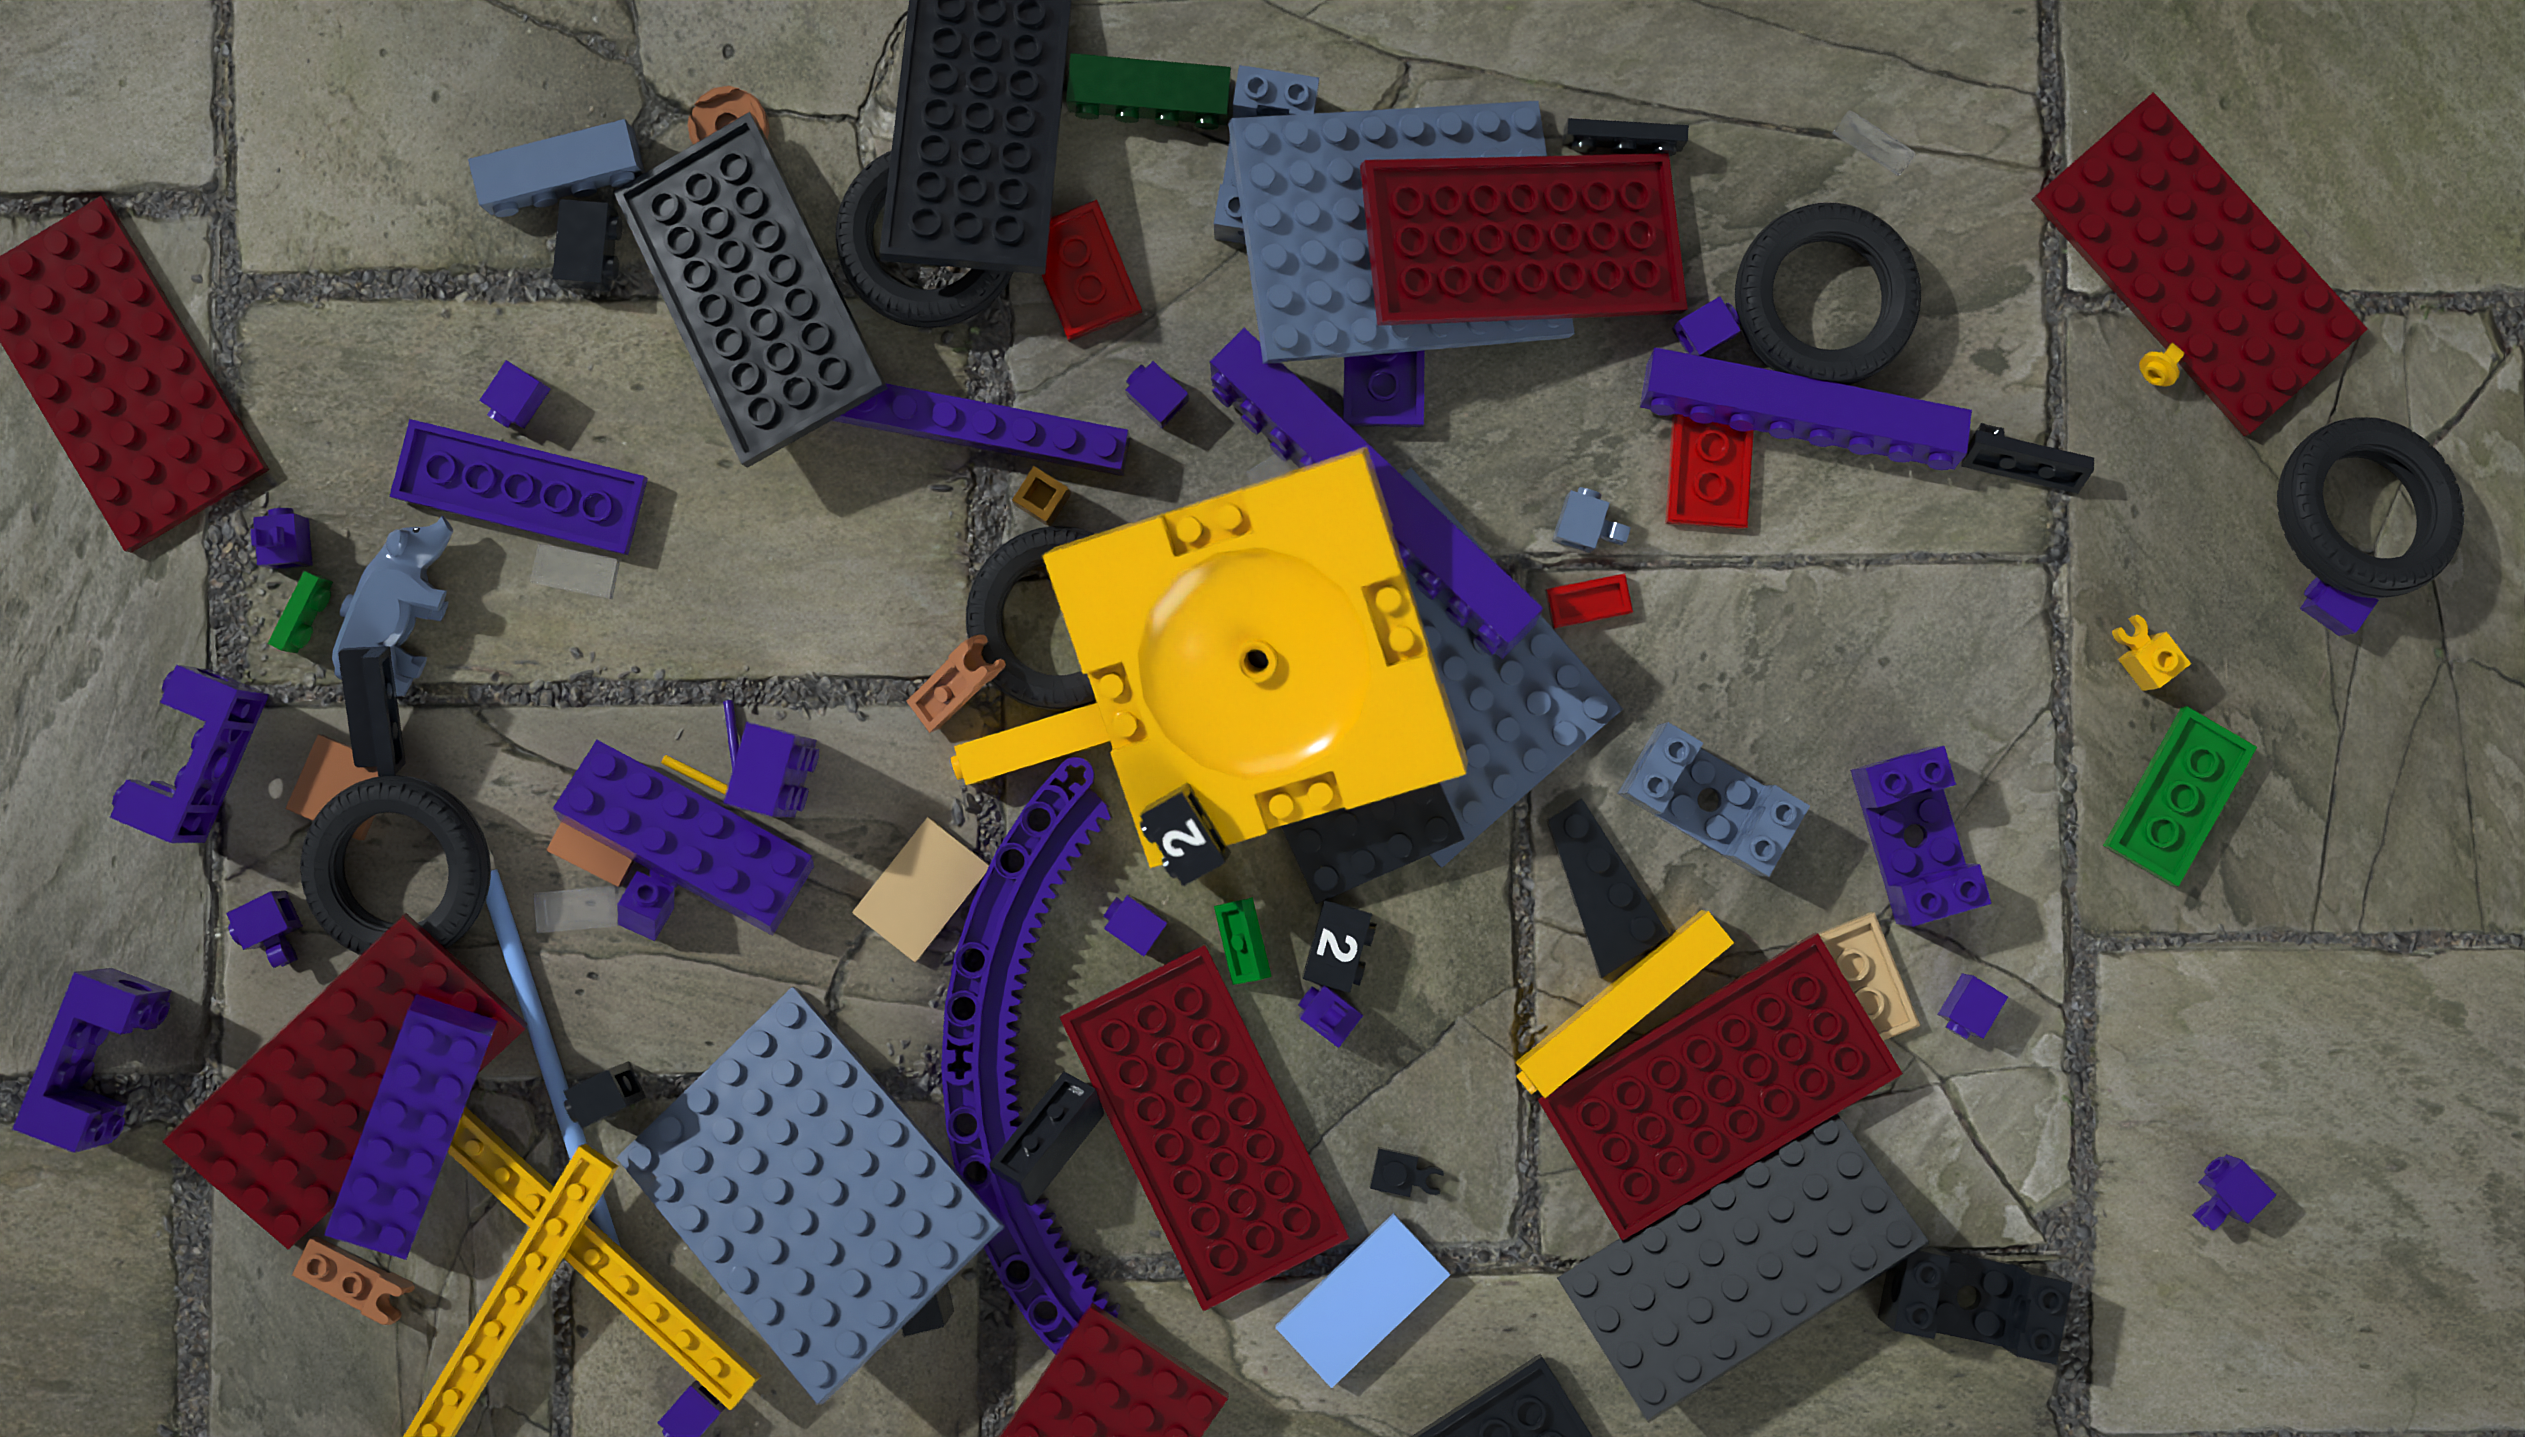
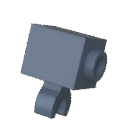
M1579 487L1577 492L1571 490L1566 495L1552 541L1591 553L1596 548L1598 538L1623 546L1627 542L1631 527L1604 520L1610 502L1600 500L1602 494L1597 491Z

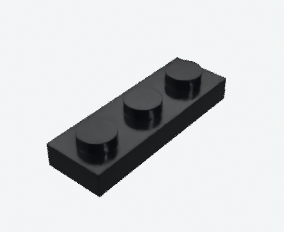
M1568 118L1563 129L1562 145L1572 146L1573 150L1579 152H1592L1597 147L1612 148V152L1617 154H1633L1638 149L1652 150V154H1669V156L1676 155V152H1681L1688 142L1689 125Z

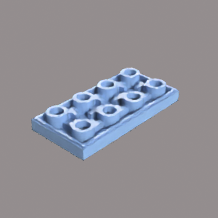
M1393 1213L1275 1325V1328L1332 1388L1450 1276V1273Z

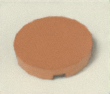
M733 86L713 88L699 97L695 103V108L692 110V114L689 115L687 123L689 137L694 145L750 112L756 117L766 139H768L770 131L768 115L756 97L740 90V88Z

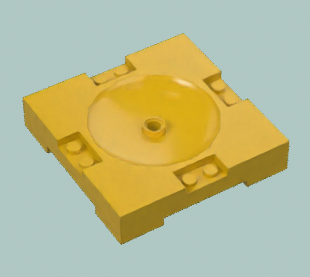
M1368 447L1298 468L1286 474L1141 521L1131 522L1057 546L1042 555L1083 674L1087 673L1113 747L1110 753L1150 868L1163 865L1161 860L1163 854L1156 843L1151 844L1144 836L1140 828L1142 820L1139 815L1147 805L1187 782L1225 844L1230 845L1267 834L1269 829L1343 807L1348 810L1466 774L1468 758L1392 530L1393 525ZM1256 649L1261 650L1268 658V665L1261 668L1255 667L1248 659V652Z

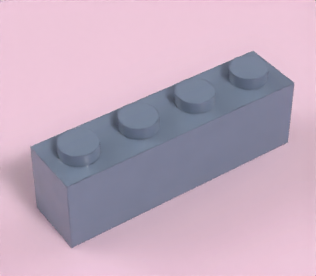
M625 119L468 159L479 206L490 215H495L496 217L515 215L519 212L518 208L530 205L548 207L558 202L557 198L569 195L587 197L597 192L596 188L608 185L617 188L622 187L645 173L635 130Z

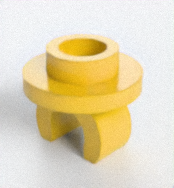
M2171 343L2164 353L2162 351L2148 352L2140 360V371L2144 378L2153 385L2171 386L2179 378L2180 371L2177 363L2185 353L2174 343Z

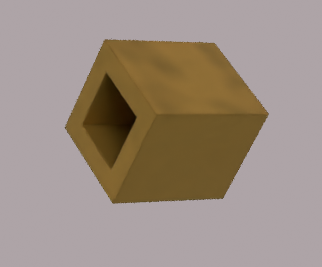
M1033 466L1012 501L1016 507L1043 524L1051 526L1071 496V492L1067 486Z

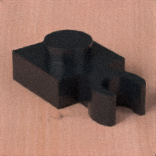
M1378 1147L1369 1187L1374 1190L1410 1197L1412 1186H1418L1430 1195L1440 1194V1189L1429 1187L1426 1184V1179L1430 1174L1444 1176V1172L1436 1166H1427L1422 1169L1416 1168L1418 1155Z

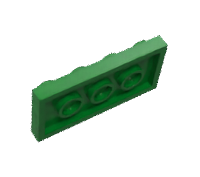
M2188 706L2181 707L2103 846L2167 884L2179 887L2256 751L2257 746Z

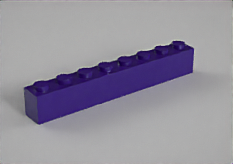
M1654 347L1646 365L1640 408L1650 409L1657 415L1669 416L1680 414L1690 417L1691 420L1697 423L1716 422L1730 425L1732 429L1737 431L1756 430L1769 433L1772 437L1778 439L1797 438L1807 440L1812 445L1818 447L1832 445L1847 448L1850 452L1859 455L1873 453L1888 456L1890 460L1895 462L1913 461L1928 464L1930 468L1935 470H1954L1966 456L1972 410L1656 347Z
M886 384L888 389L831 420L1119 476L1124 475L1131 439L1128 429L892 384Z

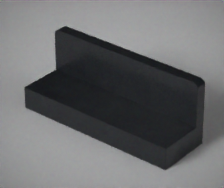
M390 646L343 648L338 652L354 765L358 768L377 767L378 776H395L406 764Z
M1064 1071L988 1164L992 1173L1018 1188L1026 1204L1032 1206L1104 1116V1110L1096 1089Z

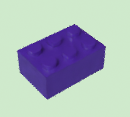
M746 722L723 803L772 817H795L797 811H803L807 801L809 789L804 787L808 771L813 773L818 762L820 750L815 748L817 740L772 727Z

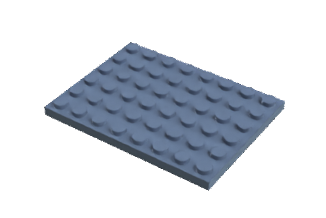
M1538 101L1232 118L1228 123L1263 364L1570 338L1575 334L1572 318L1377 326L1360 164L1364 160L1547 156Z
M1412 468L1408 469L1402 476L1489 557ZM1406 569L1405 571L1441 682L1444 683L1468 758L1465 775L1440 782L1465 836V840L1430 854V857L1442 868L1622 711L1623 708L1541 615L1530 632L1503 659L1496 653L1490 656L1475 642L1476 634L1466 625L1460 628L1449 619L1445 613L1447 607L1435 597L1433 600H1430L1415 585L1417 579Z
M793 986L616 1157L817 1404H824L1005 1226L802 992Z

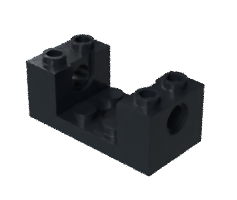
M1926 1246L1886 1272L1878 1319L1893 1331L1935 1339L1936 1333L2001 1346L2016 1357L2057 1365L2072 1282L2052 1271ZM1967 1285L1973 1286L1977 1294L1975 1302L1968 1307H1961L1957 1301L1959 1290Z

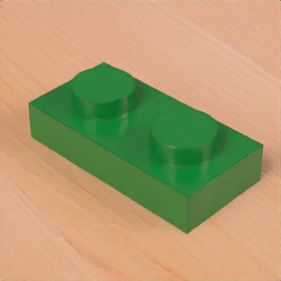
M304 571L267 644L281 651L296 654L299 649L305 647L312 636L313 628L311 625L317 613L323 611L330 601V588L333 581L321 575Z
M1253 897L1214 906L1232 985L1272 977Z

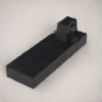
M1981 423L1968 443L1967 454L1962 459L1961 467L2079 494L2094 471L2095 458L2005 437L2004 428Z

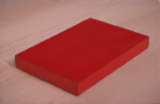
M1094 200L1052 217L1046 275H1041L1068 341L1070 342L1142 313V308L1098 201Z
M1673 414L1665 523L1736 529L1748 528L1754 430L1737 431L1732 429L1730 425L1716 422L1697 423L1691 420L1690 417Z

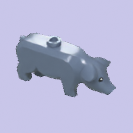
M441 516L436 523L430 526L407 527L391 532L382 549L364 570L354 595L348 594L340 609V616L345 619L332 654L337 678L342 679L338 652L341 649L390 646L397 697L406 695L413 679L421 676L427 662V657L414 656L400 646L413 631L417 617L442 621L449 602L444 601L447 591L434 588L428 583L427 568L441 557L453 533V528L444 516Z

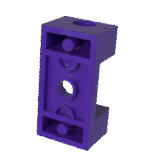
M176 664L175 669L166 676L163 682L162 691L164 694L160 703L205 721V724L195 733L191 742V749L193 751L187 765L179 770L174 786L163 781H151L150 784H146L139 780L126 779L125 783L117 789L113 796L112 806L114 808L109 818L169 843H205L270 694L209 669Z
M1945 745L1920 749L1850 770L1896 924L1913 927L1992 904L1980 864H1966L1946 799L1944 788L1954 786L1956 782ZM1911 824L1918 825L1923 831V841L1914 848L1907 845L1904 840V831Z
M114 968L74 972L12 1130L73 1153L112 1143L124 1128L125 1118L122 1116L127 1104L82 1088L93 1074L95 1063L92 1060L98 1046L105 1041L109 1031L122 1035L132 1033L135 1028L145 1030L156 1029L168 1015L170 1003L167 1001L172 990Z

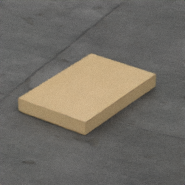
M927 817L852 913L916 963L984 878L989 864L934 820Z
M1874 912L1818 933L1883 1041L1920 1026Z

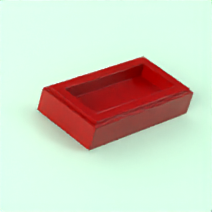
M1626 574L1545 590L1553 629L1633 613Z

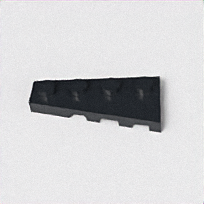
M1582 798L1546 820L1560 863L1565 871L1588 945H1590L1599 978L1605 977L1669 936L1668 931Z

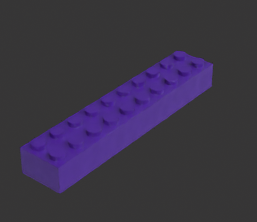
M1243 328L1210 360V379L1214 387L1212 390L1214 396L1227 408L1233 405L1243 414L1241 420L1245 426L1256 435L1262 432L1272 442L1269 445L1272 451L1284 462L1290 459L1299 468L1363 447H1368L1405 570L1407 569L1417 579L1415 585L1427 598L1433 600L1436 597L1447 607L1445 613L1453 623L1460 628L1466 625L1477 635L1474 640L1485 653L1490 656L1496 653L1503 659L1536 625L1543 607L1282 362L1263 364L1261 344L1248 330Z

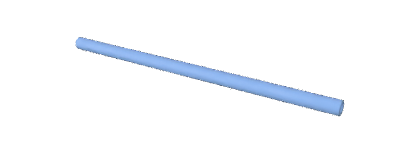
M498 869L492 870L486 904L524 1020L528 1024L527 1030L571 1160L580 1145L587 1144L579 1123H574L566 1112L564 1101L567 1098L563 1091L569 1089ZM602 1193L588 1217L620 1246L604 1194Z

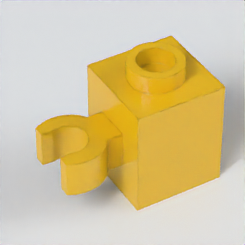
M2134 615L2129 618V621L2135 628V633L2132 637L2128 636L2122 627L2115 628L2112 631L2113 637L2118 643L2131 648L2118 660L2142 691L2161 688L2191 665V662L2167 631L2148 636L2147 622L2140 615Z

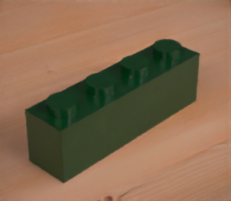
M1071 53L1066 102L1069 112L1075 113L1076 117L1094 120L1098 119L1099 115L1115 116L1117 121L1124 123H1136L1139 121V118L1155 119V123L1162 126H1177L1179 122L1195 123L1197 128L1214 130L1219 125L1227 126L1231 67Z

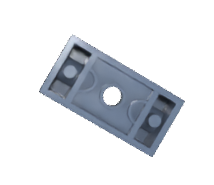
M1239 65L1233 100V118L1315 114L1319 77ZM1230 139L1223 184H1220L1214 218V239L1246 244Z
M1666 722L1657 725L1617 794L1752 874L1769 877L1810 805L1776 785L1764 786L1701 748L1703 742L1673 724ZM1705 788L1714 790L1719 798L1717 807L1711 812L1702 810L1698 805V795Z

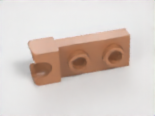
M976 635L962 642L948 656L949 659L906 701L929 733L940 729L985 683L992 681L1005 668V661L1003 659H998L993 664H988L984 661L981 653L983 647L988 642L985 635Z
M318 1236L309 1239L292 1276L360 1310V1314L382 1325H391L397 1322L402 1315L400 1310L391 1305L390 1295L398 1297L405 1292L410 1293L415 1289V1285L411 1281L393 1272L387 1273Z

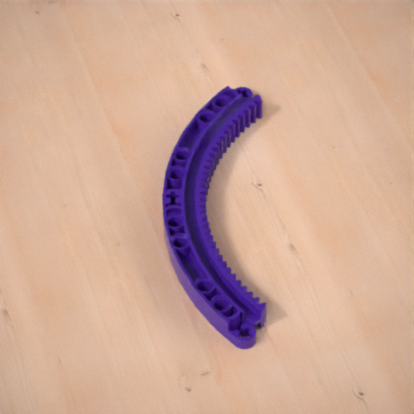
M1079 757L1068 758L1062 762L1024 807L997 849L971 903L954 956L946 997L941 1062L946 1130L954 1167L1005 1225L984 1246V1249L1001 1283L1030 1326L1054 1354L1058 1352L1092 1302L1115 1318H1118L1121 1305L1116 1303L1107 1307L1106 1304L1110 1294L1107 1291L1098 1295L1095 1293L1099 1285L1097 1279L1089 1282L1085 1281L1089 1268H1075L1080 1259L1079 1254L1067 1256L1072 1243L1070 1240L1058 1241L1064 1231L1062 1227H1050L1056 1218V1214L1043 1213L1049 1204V1199H1037L1032 1206L1026 1204L1018 1188L992 1173L988 1164L1022 1124V1122L1014 1121L1023 1112L1022 1107L1011 1104L1019 1099L1021 1093L1010 1089L1011 1086L1019 1081V1076L1009 1073L1010 1070L1019 1065V1060L1009 1057V1054L1019 1049V1044L1009 1041V1038L1015 1037L1020 1033V1029L1011 1025L1010 1022L1017 1021L1021 1018L1022 1014L1012 1008V1006L1020 1005L1024 1000L1022 996L1015 993V990L1023 989L1027 984L1026 981L1018 977V974L1030 971V966L1024 963L1022 959L1031 958L1035 954L1027 946V943H1036L1040 939L1032 931V928H1042L1045 926L1046 922L1038 914L1051 912L1052 908L1045 899L1057 898L1059 894L1052 885H1063L1067 881L1060 871H1073L1075 868L1069 857L1081 858L1083 856L1078 844H1092L1093 841L1088 831L1100 833L1103 830L1098 821L1099 818L1108 821L1113 819L1109 810L1110 806L1090 789L1095 779L1094 768L1090 762ZM1083 765L1086 768V771L1083 773L1086 782L1082 786L1075 782L1069 787L1075 794L1072 798L1064 788L1053 785L1057 778L1063 783L1068 780L1070 775L1066 770L1069 766L1079 768ZM1038 808L1046 809L1051 817L1049 827L1041 832L1034 830L1029 822L1031 813ZM1011 849L1019 850L1024 856V865L1018 872H1011L1004 866V855ZM970 948L980 950L985 957L984 966L978 971L969 969L965 964L964 956ZM965 996L973 1000L976 1011L972 1018H963L957 1014L955 1004L959 997ZM973 1042V1048H967L964 1051V1061L971 1063L972 1068H969L964 1075H960V1069L953 1068L952 1065L960 1057V1047H952V1043L963 1046ZM969 1113L975 1117L977 1121L975 1132L964 1133L958 1128L957 1117L959 1114ZM972 1161L983 1163L987 1168V1178L983 1181H976L969 1177L967 1173L968 1163ZM1015 1260L1025 1262L1029 1266L1030 1275L1023 1279L1013 1277L1009 1271V1263ZM1042 1301L1052 1302L1057 1308L1058 1315L1052 1319H1044L1038 1315L1036 1305Z

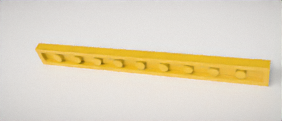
M467 1107L464 1108L448 1154L530 1227L554 1186ZM587 1218L563 1259L730 1411L735 1408L761 1375Z
M586 1143L577 1148L403 1437H455L619 1166Z

